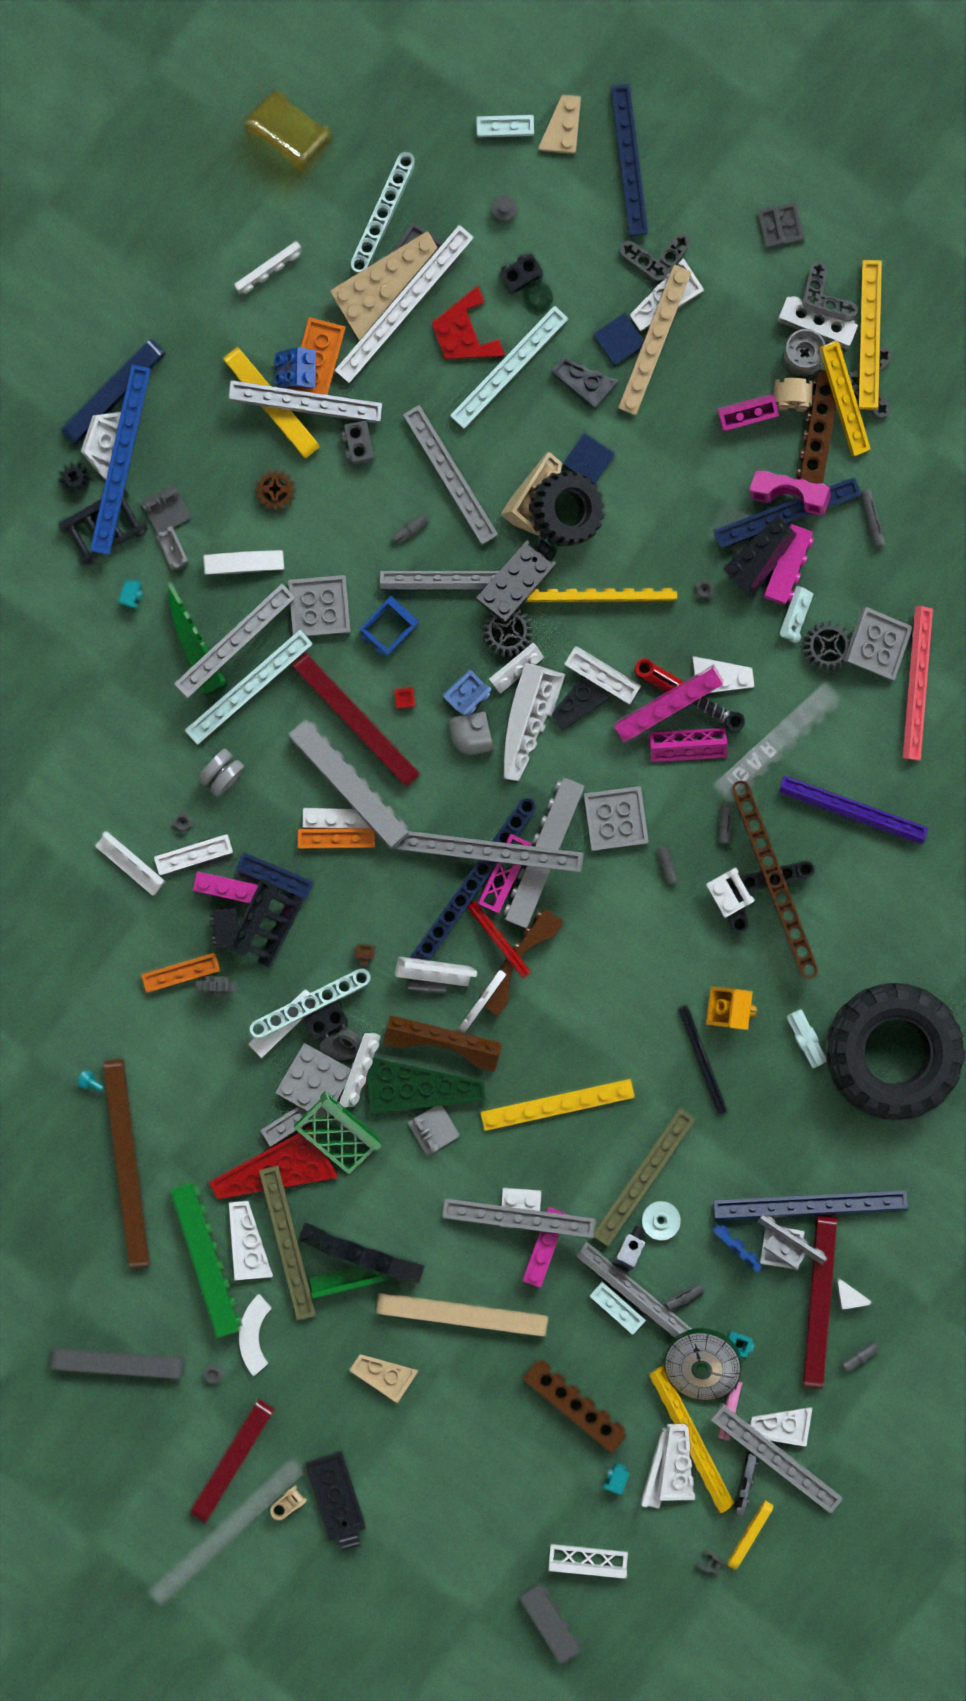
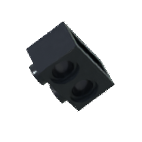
M532 253L521 255L517 258L516 263L512 265L510 263L506 264L500 269L501 272H499V277L511 296L544 275V271ZM526 264H531L534 269L527 272L523 267ZM515 274L518 279L512 282L507 279V276Z
M337 1001L304 1019V1022L314 1040L319 1038L321 1042L330 1037L329 1032L335 1029L339 1032L346 1028L347 1025L345 1023L349 1022ZM338 1012L341 1015L339 1023L331 1021L330 1016L332 1013ZM318 1021L324 1024V1030L321 1033L315 1032L313 1028L314 1024Z

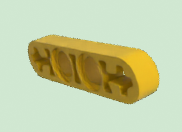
M766 1500L762 1502L726 1564L733 1570L739 1567L774 1507L773 1504Z

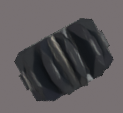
M70 462V468L64 465L63 468L66 471H59V475L63 477L59 478L58 482L64 483L61 488L63 490L68 488L69 494L73 490H75L76 494H79V488L86 491L83 485H90V481L86 479L90 478L91 474L86 473L88 470L86 466L81 468L82 464L80 462L77 463L76 467L73 462ZM74 474H76L79 478L77 481L75 480V482H73L71 479V476H74Z

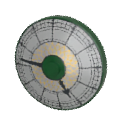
M695 1328L684 1331L672 1340L666 1351L664 1369L669 1382L677 1391L692 1399L709 1401L724 1397L736 1387L742 1372V1358L736 1345L724 1334L712 1329Z

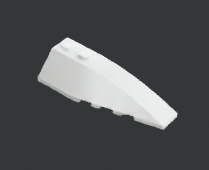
M525 663L509 716L504 756V778L519 781L529 761L528 754L535 749L538 743L535 740L539 732L544 731L546 727L544 722L547 716H551L554 711L565 674L538 665Z

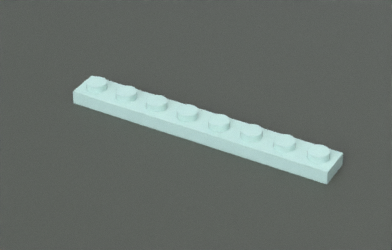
M554 306L461 403L450 417L465 429L568 321V318Z
M300 629L185 731L198 745L313 643Z

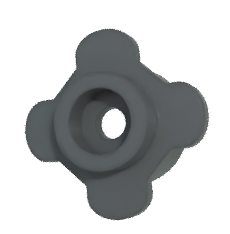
M711 580L707 582L696 581L695 597L697 599H712L714 596L712 592L713 582Z
M181 811L179 816L171 821V825L177 827L180 834H185L187 829L194 825V820L190 819L185 811Z

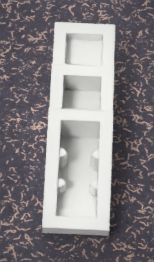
M283 550L203 555L204 575L284 570Z
M305 989V990H304L295 1000H293L292 1002H294V1001H296V1000H298V999H300V998H302V997H304V996H306V995H308V994H310V993ZM312 1000L305 1001L306 1008H314ZM290 1008L287 1010L290 1017L294 1018L297 1016L295 1009ZM276 1017L270 1023L273 1026H279L280 1020ZM302 1019L260 1040L253 1039L248 1045L262 1058Z

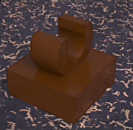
M356 944L355 958H361L360 966L368 967L369 959H374L376 946Z

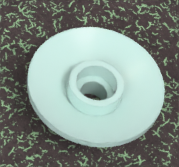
M664 1201L650 1204L642 1216V1225L644 1230H646L645 1232L657 1240H666L673 1237L679 1230L681 1223L678 1210L672 1204ZM658 1217L664 1218L662 1224L657 1222Z

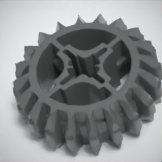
M520 608L514 613L512 619L507 624L496 622L499 618L491 612L489 615L492 619L485 618V622L489 625H482L483 629L488 630L483 632L482 636H488L484 643L491 642L488 649L491 650L495 647V655L501 650V657L505 656V652H508V656L512 657V651L519 655L518 648L523 651L526 649L523 644L530 645L531 642L526 638H533V634L528 633V631L533 630V627H527L531 623V619L524 621L527 614L524 613L520 616ZM517 620L523 627V636L519 635L514 629ZM512 624L511 632L513 634H508L504 638V631L502 629H508ZM492 626L501 633L498 643L492 636ZM508 639L519 641L513 646H503Z
M822 621L821 628L818 624H815L814 629L816 631L810 628L808 632L811 636H804V639L809 642L802 643V646L808 647V649L803 650V654H810L806 657V661L812 658L814 660L810 664L812 667L816 663L819 664L817 667L818 671L824 666V672H828L829 667H831L832 672H835V665L842 669L843 665L841 662L846 665L848 664L844 659L851 641L847 637L851 633H843L846 630L845 626L841 630L838 629L840 626L839 622L835 624V627H832V621L828 622V626H826L825 621ZM828 631L835 633V635L827 639L824 636L821 637L819 633ZM839 638H841L843 642L842 654L839 652L840 650L836 646V642ZM814 639L818 641L817 643L821 647L818 655L815 654L813 649ZM834 640L831 646L833 650L828 649L824 653H822L825 650L824 647L826 646L824 645V643L828 644L829 642ZM826 654L838 658L831 662L822 660Z

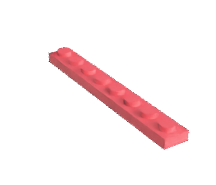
M915 606L903 746L904 759L919 761L921 760L933 609L924 606Z

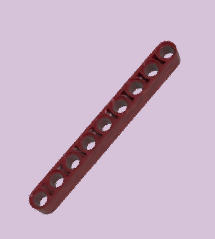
M303 652L291 663L293 668L406 787L421 775L306 652Z
M817 1216L814 1249L821 1250L827 1259L823 1265L814 1259L812 1262L803 1388L823 1389L837 1217Z

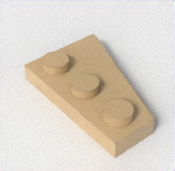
M561 96L538 151L576 154L581 96Z
M360 1354L349 1371L398 1403L419 1370Z

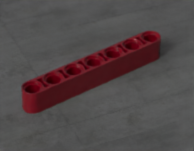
M261 1399L257 1400L190 1510V1515L203 1523L207 1522L274 1412V1407Z

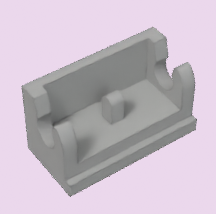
M168 527L162 533L158 532L157 540L171 570L174 571L189 564L173 527Z

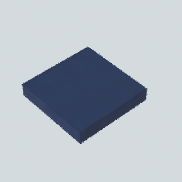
M625 313L593 334L614 366L641 349L644 341Z
M584 432L563 462V465L573 472L581 473L582 476H588L591 478V483H596L616 454Z

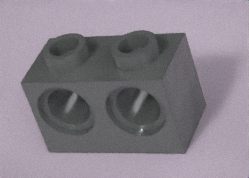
M367 421L344 425L345 430L341 432L343 441L348 442L349 449L345 450L347 460H352V465L375 461ZM353 430H359L361 435L358 438H352L350 433ZM358 448H362L365 451V454L361 457H357L354 454Z

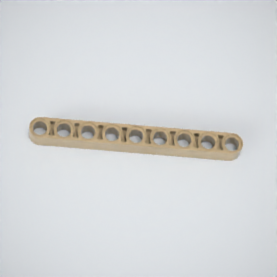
M378 1293L376 1313L537 1336H546L549 1316L385 1293Z

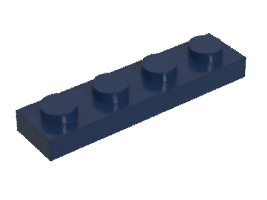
M243 852L236 868L240 872L259 880H266L278 886V888L304 899H308L314 881Z

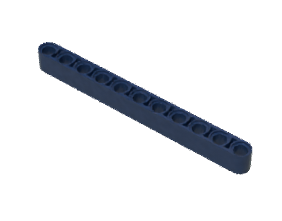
M530 798L522 799L492 842L501 843L499 837L503 833L518 836L536 809L535 802ZM524 802L532 804L530 812L522 810L521 807ZM513 818H519L521 826L514 828L511 826L510 821ZM478 860L410 958L428 961L431 959L487 880L496 862ZM481 864L488 867V873L485 875H480L477 871L478 866ZM469 880H474L477 883V888L473 891L468 890L466 887V883ZM457 896H464L466 898L464 906L456 905L455 899ZM448 911L455 914V919L452 922L444 920V914ZM436 927H441L444 930V934L440 938H436L433 935V930ZM426 942L431 943L433 946L432 952L428 954L422 951V945Z

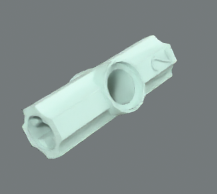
M802 1009L786 1016L795 1033L794 1037L800 1049L804 1051L811 1067L815 1068L825 1063L826 1056L819 1045V1039L814 1029L810 1027Z

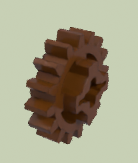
M274 469L273 474L267 470V476L265 477L261 474L262 481H256V484L259 486V488H254L255 492L259 493L256 499H262L260 505L267 504V510L273 507L274 511H277V507L284 510L285 504L291 505L289 499H295L292 493L296 492V489L292 488L295 482H289L291 476L287 475L285 477L283 470L280 474H278L276 469ZM272 479L268 485H265L268 480ZM279 479H282L287 484V486L281 485L279 483ZM275 483L278 487V490H280L277 491L276 498L273 494V491H271L274 490ZM263 494L269 495L272 502L268 501ZM283 495H287L285 499L279 502V499Z

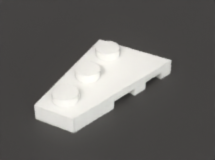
M692 656L694 676L714 664L724 680L723 685L710 693L754 688L752 668Z
M812 1407L752 1416L750 1425L771 1441L806 1446Z

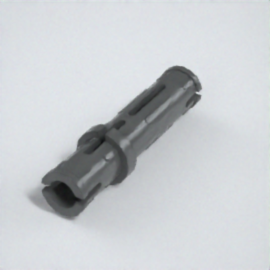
M872 489L862 491L861 498L868 520V531L871 532L874 548L885 546L886 543L882 532L883 525L880 524Z

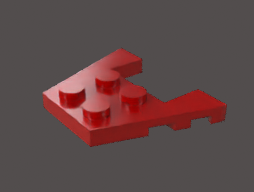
M479 286L471 290L432 322L445 359L505 356L499 339L483 345L479 344L467 313L468 309L485 303Z

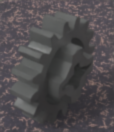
M205 976V981L195 982V990L205 991L204 996H227L228 991L237 992V982H228V977Z

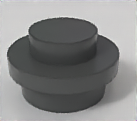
M210 1365L205 1369L203 1377L208 1384L215 1385L222 1380L223 1372L220 1367Z

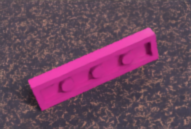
M725 728L649 733L651 762L727 758L728 743ZM722 735V739H714L712 736ZM700 736L702 739L694 740L693 737ZM681 737L683 740L675 741L673 739ZM654 739L665 740L661 743H654Z
M509 834L506 843L511 844L512 839L520 842L519 845L531 846V843L512 834ZM496 862L478 904L499 913L521 865L510 864L508 869L503 871L501 863ZM502 874L503 880L500 886L495 888L493 880L496 876ZM494 892L495 897L491 905L483 902L487 894Z

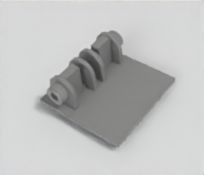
M435 1106L408 1122L427 1156L460 1136L443 1106Z

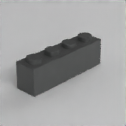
M537 1582L521 1592L519 1598L558 1662L562 1664L580 1652L578 1646L581 1643L576 1635L572 1636L569 1629L571 1627L565 1618L561 1619L559 1616L560 1609L556 1602L551 1603L548 1598L550 1593L546 1586H541Z

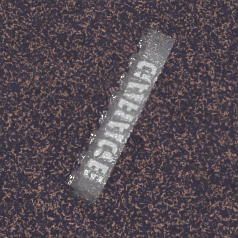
M827 682L823 683L715 782L712 787L726 803L730 800L734 802L731 787L735 782L742 780L751 787L755 783L753 779L758 774L762 777L769 770L767 766L771 762L776 764L784 757L781 754L786 749L790 751L798 744L795 740L800 736L804 738L812 731L810 727L814 723L820 724L826 718L824 714L828 710L833 712L840 705L838 701L841 697ZM741 784L736 785V793L741 795L739 792L744 786Z

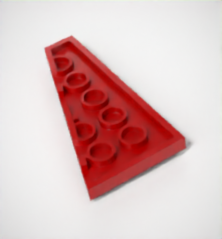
M298 1133L213 1179L209 1184L217 1199L264 1191L259 1170L277 1165L279 1166L284 1187L338 1178V1175L327 1155L301 1133Z

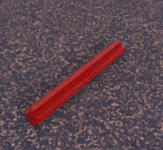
M475 901L471 902L468 905V909L523 979L529 976L530 970Z

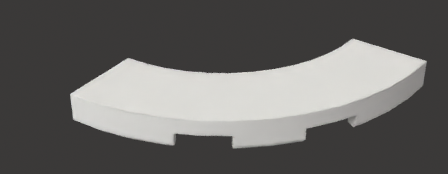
M499 971L457 1032H466L506 974Z
M260 1294L253 1299L242 1318L243 1325L240 1326L241 1330L239 1332L242 1358L253 1376L268 1364L260 1348L259 1330L265 1315L272 1307Z

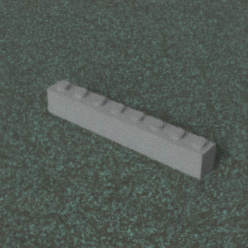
M305 719L288 734L289 739L388 848L392 850L408 836V826L402 820L398 821L394 817L395 812L391 807H385L381 803L383 799L377 792L372 793L370 791L368 782L363 777L360 779L356 775V769L351 764L347 765L343 761L344 756L338 750L334 751L330 747L331 742L326 736L321 737L317 732L319 731L317 726L313 722L308 723Z
M564 777L562 781L558 780L554 789L557 792L555 799L551 798L547 809H550L547 817L543 816L540 826L543 827L540 834L536 833L532 844L536 845L535 847L559 850L585 787L584 785ZM527 866L526 870H521L518 880H521L519 887H514L511 897L514 898L511 905L507 904L503 914L506 916V921L527 928L551 869Z

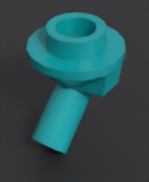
M84 1070L77 1078L80 1088L87 1090L88 1087H92L100 1093L104 1087L94 1080L95 1075L89 1070Z

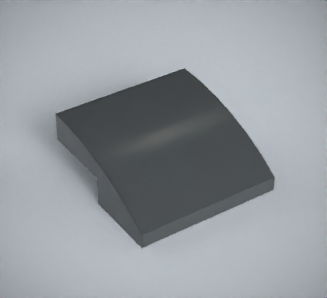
M796 201L778 207L775 205L758 210L767 248L805 240Z

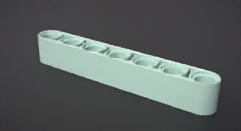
M403 152L398 156L351 260V269L354 275L371 265L411 177L415 163L413 155L408 152ZM409 160L411 164L405 167L401 165V162ZM396 177L403 178V182L400 184H396L393 180ZM388 194L396 196L393 201H388L385 197ZM386 211L388 215L385 218H380L378 213ZM373 228H378L380 233L372 235L370 231ZM365 245H370L373 248L368 253L362 250ZM358 262L365 265L361 270H357L354 266Z
M358 969L254 1021L249 1027L250 1037L254 1040H260L364 988L370 981L369 972L365 969ZM356 975H364L365 982H357ZM346 983L349 988L348 991H341L339 984ZM322 992H330L332 996L331 999L324 1000L322 998ZM312 1000L314 1008H306L305 1001ZM290 1008L295 1009L297 1016L294 1018L290 1017L287 1010ZM270 1018H279L280 1025L273 1026L270 1023ZM256 1025L261 1026L263 1033L256 1035L253 1032V1027Z

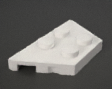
M121 412L93 415L81 453L105 481Z

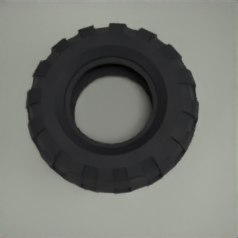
M904 983L879 984L855 994L836 1013L826 1038V1064L837 1091L856 1109L869 1116L883 1120L914 1119L923 1116L932 1109H936L946 1100L950 1092L955 1089L960 1079V1072L965 1059L963 1034L960 1025L952 1015L953 1012L944 1002L935 997L933 993ZM890 1019H897L910 1024L919 1033L924 1044V1058L919 1070L910 1079L894 1084L885 1083L878 1079L870 1071L865 1059V1044L869 1034L876 1026Z

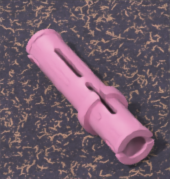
M738 1382L736 1389L734 1388L728 1393L725 1406L734 1413H736L742 1382ZM720 1428L718 1438L724 1439L725 1431ZM726 1432L725 1440H730V1435Z

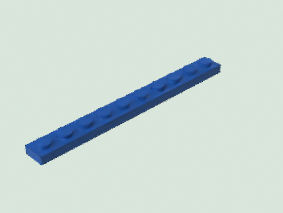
M131 366L91 544V552L109 556L111 553L151 368Z

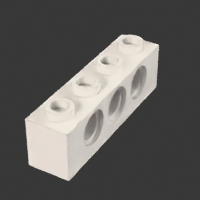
M787 296L777 322L797 330H814L822 336L824 341L829 343L839 341L840 347L848 350L858 327L854 320L844 321L810 312L803 307L802 300L795 296H791V298ZM796 311H803L805 313V317L798 318L796 316ZM817 317L821 318L823 324L816 325L813 319ZM838 325L841 331L838 333L833 332L831 326Z

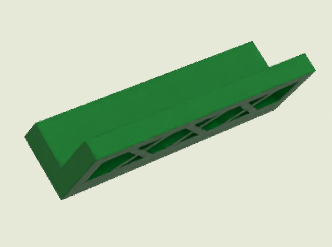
M354 1266L310 1277L309 1280L312 1288V1297L317 1298L386 1281L389 1279V1276L376 1270Z

